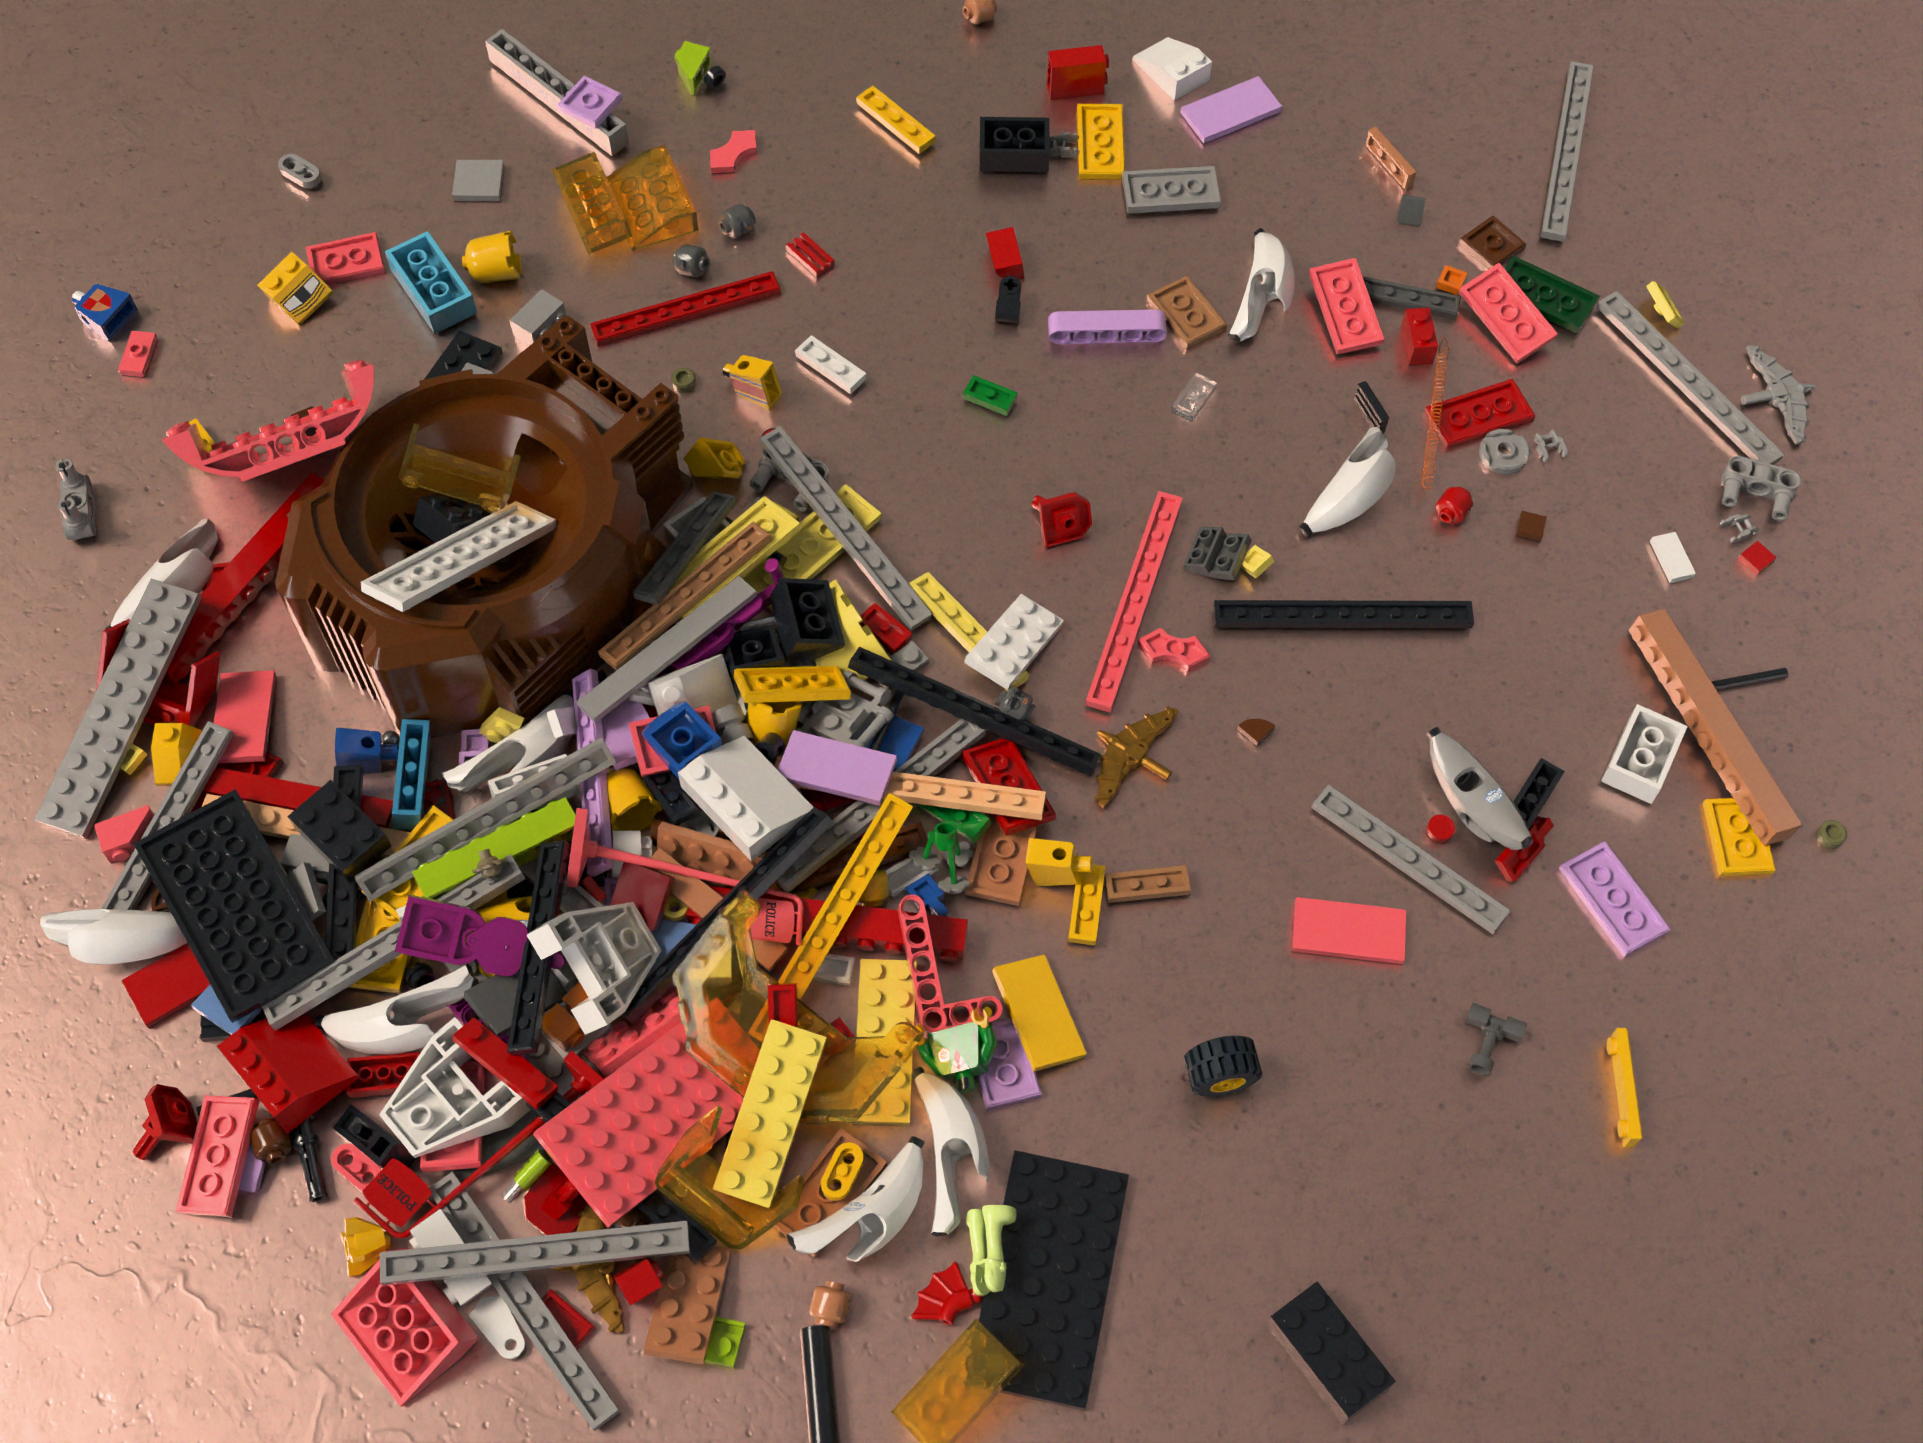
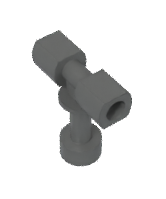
M1472 1003L1465 1022L1482 1028L1481 1034L1485 1038L1479 1054L1472 1055L1469 1068L1480 1075H1490L1494 1066V1061L1490 1056L1495 1042L1501 1041L1505 1037L1520 1043L1527 1023L1510 1016L1506 1020L1490 1015L1491 1009Z

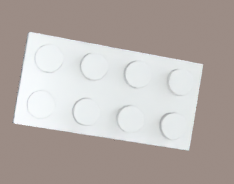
M1020 594L969 652L964 663L1006 690H1009L1059 631L1064 620L1023 594Z

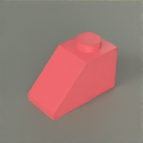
M149 805L94 824L102 853L110 863L125 861L133 854L135 850L133 843L141 840L155 815Z

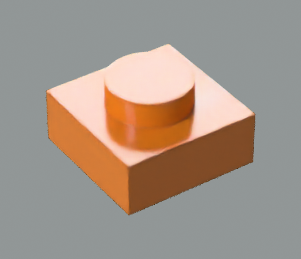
M1445 265L1437 281L1436 288L1458 296L1459 289L1463 286L1468 273Z

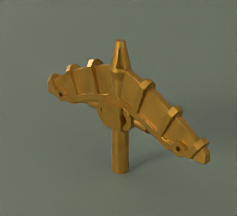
M1167 706L1165 711L1151 716L1147 713L1144 715V719L1132 725L1127 723L1125 729L1117 735L1102 730L1098 731L1097 735L1108 745L1105 755L1100 756V761L1102 762L1101 774L1096 775V781L1099 782V795L1095 796V801L1101 807L1105 808L1110 800L1114 799L1123 778L1127 776L1130 770L1138 769L1140 765L1166 781L1170 778L1172 771L1148 757L1147 752L1154 738L1164 733L1171 726V722L1177 716L1179 710Z
M588 1203L583 1211L578 1212V1216L581 1219L576 1232L606 1229L603 1221ZM621 1261L555 1267V1271H574L580 1283L577 1287L578 1292L584 1291L594 1306L591 1312L593 1314L598 1312L609 1324L607 1330L610 1333L613 1331L616 1333L624 1332L620 1302L615 1294L613 1278L616 1267L615 1263Z

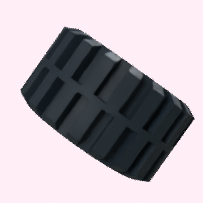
M1233 1035L1214 1038L1198 1044L1184 1055L1191 1089L1196 1095L1214 1097L1232 1094L1250 1087L1263 1075L1254 1041L1250 1037Z

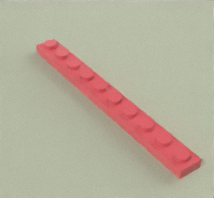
M1158 491L1085 706L1111 713L1182 504V497Z

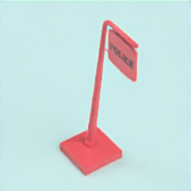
M576 809L566 887H578L588 858H595L596 856L734 887L740 882V880L597 845V842L590 841L588 809ZM768 888L766 894L796 901L798 912H794L792 902L759 897L747 910L746 931L748 938L790 943L792 935L795 934L796 945H801L803 901L795 894ZM794 914L797 915V932L793 931Z

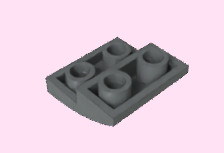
M1200 527L1183 567L1185 570L1203 576L1235 580L1252 540L1249 534H1226L1222 527Z

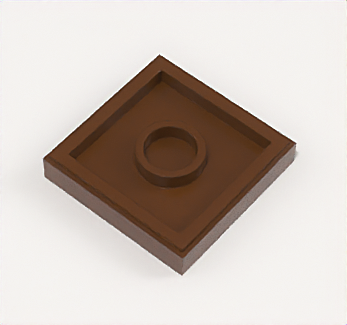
M1491 216L1465 234L1458 243L1487 269H1490L1497 263L1505 264L1526 247V243L1494 216Z

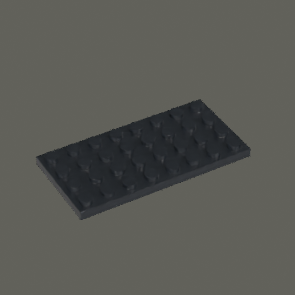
M236 789L133 843L232 1023L278 998L335 961Z
M1014 1150L1003 1205L1016 1209L1015 1222L1004 1225L1001 1233L1003 1257L1007 1267L1003 1291H990L983 1297L966 1385L1077 1410H1086L1129 1174Z

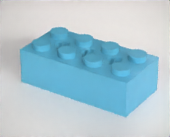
M428 231L385 251L392 273L434 334L477 314L473 295Z

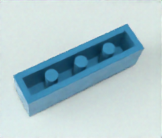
M402 719L392 808L394 830L412 831L423 818L431 742L430 720Z

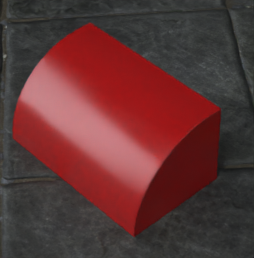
M1009 227L987 232L986 237L996 274L1001 278L1006 276H1014L1018 279L1025 278L1014 228Z

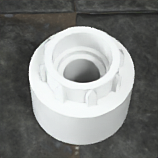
M612 830V849L648 858L652 856V839L649 836H641L640 831ZM613 860L614 867L611 868V877L619 878L623 862Z

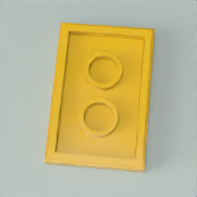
M1734 798L1705 799L1703 807L1719 876L1773 874L1776 868L1770 845L1763 846L1745 815L1740 811Z

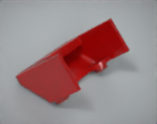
M130 619L102 631L96 690L127 629ZM215 652L191 665L189 686L180 682L173 685L163 679L143 721L155 725V723H183L194 727L216 692L221 653Z

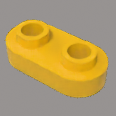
M851 1142L843 1143L835 1150L821 1179V1189L826 1198L839 1201L849 1194L864 1162L862 1149L857 1144ZM847 1156L854 1158V1162L851 1164H846L843 1160ZM838 1182L842 1186L839 1190H833L831 1185Z

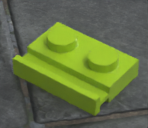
M716 1316L705 1362L735 1369L743 1332L746 1327L745 1322Z

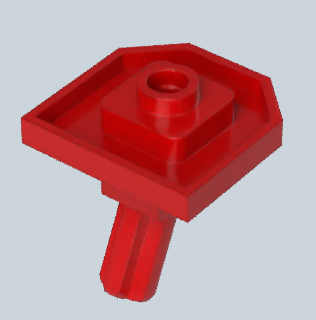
M1076 492L1050 499L1036 495L1031 502L1032 507L1040 512L1043 544L1046 548L1080 539L1092 525L1090 502Z
M160 1084L150 1088L144 1099L149 1113L148 1118L142 1125L146 1132L134 1147L132 1153L140 1160H146L161 1139L193 1144L197 1127L192 1104L178 1088Z
M553 1162L523 1197L525 1220L544 1235L572 1233L581 1219L578 1216V1212L583 1211L587 1204V1201L563 1171Z

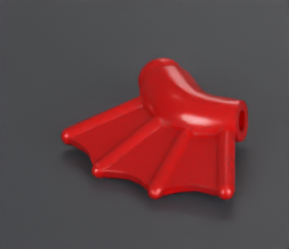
M954 1261L946 1270L933 1273L930 1284L922 1291H918V1306L914 1313L911 1314V1318L940 1320L943 1324L952 1326L959 1313L972 1308L975 1303H980L982 1297L976 1295L973 1292V1288L968 1289L959 1265Z

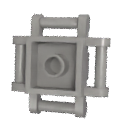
M847 670L843 673V676L849 688L854 687L873 696L874 699L870 702L851 693L848 700L805 701L802 704L797 725L802 728H797L795 731L866 748V745L885 723H889L894 717V714L884 707L891 697V691L884 687L878 688L858 678L856 673ZM812 710L813 715L810 718L806 717Z

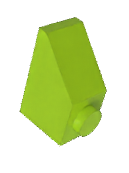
M684 41L681 49L676 51L675 62L677 63L678 73L690 95L695 96L712 65L710 47Z

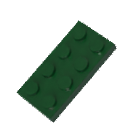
M1516 256L1512 257L1505 268L1507 273L1545 319L1576 334L1583 327L1600 295Z

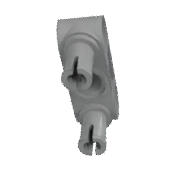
M763 448V456L758 464L759 468L749 481L750 487L761 492L771 476L778 477L793 485ZM804 454L830 486L827 465ZM800 493L793 501V505L800 511H806L809 506Z
M1734 456L1729 460L1721 475V480L1725 486L1722 504L1728 507L1736 506L1740 491L1775 500L1772 518L1783 521L1788 517L1790 503L1796 497L1801 477L1793 470L1775 466L1768 462Z
M65 458L67 465L61 459L57 461L55 467L62 477L60 480L61 500L58 503V508L62 512V525L66 539L72 541L95 536L94 497L90 478L87 474L82 475L76 471L70 459Z

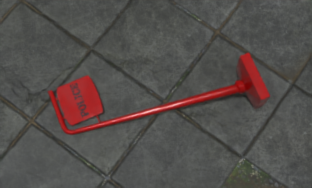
M572 1050L563 1059L564 1064L574 1078V1081L570 1084L571 1088L562 1095L570 1103L604 1080ZM539 1117L534 1119L436 1206L428 1200L432 1195V1191L426 1183L410 1168L396 1159H391L362 1191L369 1202L365 1204L358 1197L353 1202L390 1235L400 1239L406 1238L411 1235L410 1230L439 1209H443L545 1123ZM425 1201L433 1206L428 1213L405 1232H397L388 1225L392 1222L403 1227ZM371 1204L378 1212H380L384 1217H386L388 1221L385 1222L381 1217H379L372 1209L369 1208V1205Z

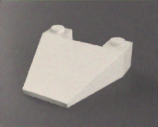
M634 902L565 912L527 934L541 960L561 950L582 985L588 998L571 1009V1012L585 1035L608 1025L626 1011L662 951Z
M456 1017L430 1038L379 1114L414 1158L509 1128L530 1111L526 1106V1101L502 1081L483 1096L460 1069V1066L472 1056L452 1040V1035L463 1027Z

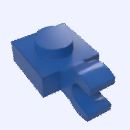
M929 874L906 887L908 895H916L923 900L925 910L929 908L932 915L948 917L946 915L948 914L947 908L940 902L944 899V892Z

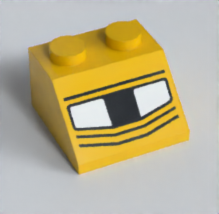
M293 252L287 255L257 285L277 307L299 326L334 293Z

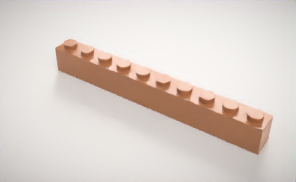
M1661 609L1639 615L1629 629L1633 640L1638 644L1645 659L1656 673L1658 680L1663 684L1672 702L1683 716L1685 723L1696 737L1698 744L1708 756L1713 768L1716 769L1727 790L1738 804L1740 811L1745 815L1755 835L1760 839L1763 846L1791 838L1802 826V823L1666 610Z

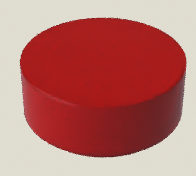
M1435 815L1428 822L1426 828L1427 835L1437 843L1448 842L1455 832V824L1446 815Z

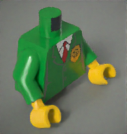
M987 1006L983 1009L985 1018L979 1015L978 1008L976 1007L971 1013L973 1022L929 1033L925 1039L923 1037L925 1028L920 1023L916 1024L920 1035H913L909 1027L906 1030V1038L911 1042H917L916 1048L924 1062L937 1076H941L949 1082L957 1081L958 1090L961 1094L971 1093L976 1090L973 1076L987 1072L988 1064L991 1062L997 1047L992 1023L988 1022L992 1015V1010Z

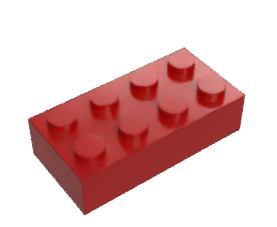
M420 1052L347 1058V1063L360 1078L347 1087L346 1093L350 1098L393 1095L420 1055Z

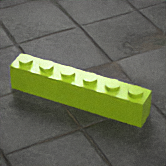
M566 797L560 800H553L544 808L534 813H526L519 820L509 825L498 827L493 833L484 837H477L468 845L458 850H450L443 857L420 865L417 870L412 872L423 897L436 900L479 874L473 873L472 870L477 868V864L481 860L478 853L480 851L490 849L491 855L498 857V859H504L511 854L520 867L539 857L542 843L563 840L567 842L572 841L576 815Z

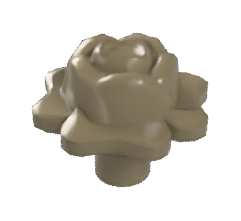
M490 849L478 852L481 860L478 862L477 868L472 870L473 873H481L484 879L501 873V865L506 862V859H498V857L492 856Z

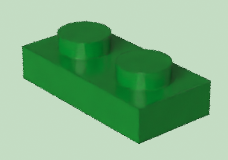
M975 375L972 376L963 391V399L1005 416L1009 414L1018 395V392Z

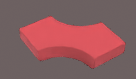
M755 130L732 131V136L727 144L718 149L710 150L711 173L735 172L736 165L741 159L748 155L756 154Z
M1159 628L1138 639V645L1151 663L1169 660L1182 665L1189 671L1210 660V654L1196 636L1176 638L1167 634L1162 628Z

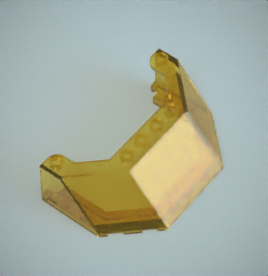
M744 889L719 913L672 975L674 986H677L679 1002L677 1004L681 1024H684L687 1053L743 1098L769 1026L767 985L780 984L757 966L750 927L760 915V905ZM797 998L798 1028L827 1037L799 1122H805L806 1125L827 1124L829 1121L856 1123L905 1065L924 1034L908 1022H899L892 1027L886 1036L846 1037Z

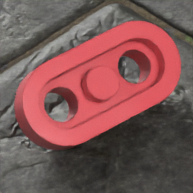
M342 1144L332 1153L331 1163L335 1170L360 1192L369 1184L365 1183V1178L369 1175H373L375 1178L381 1171V1168L353 1144ZM347 1158H353L351 1164L344 1165V1161Z

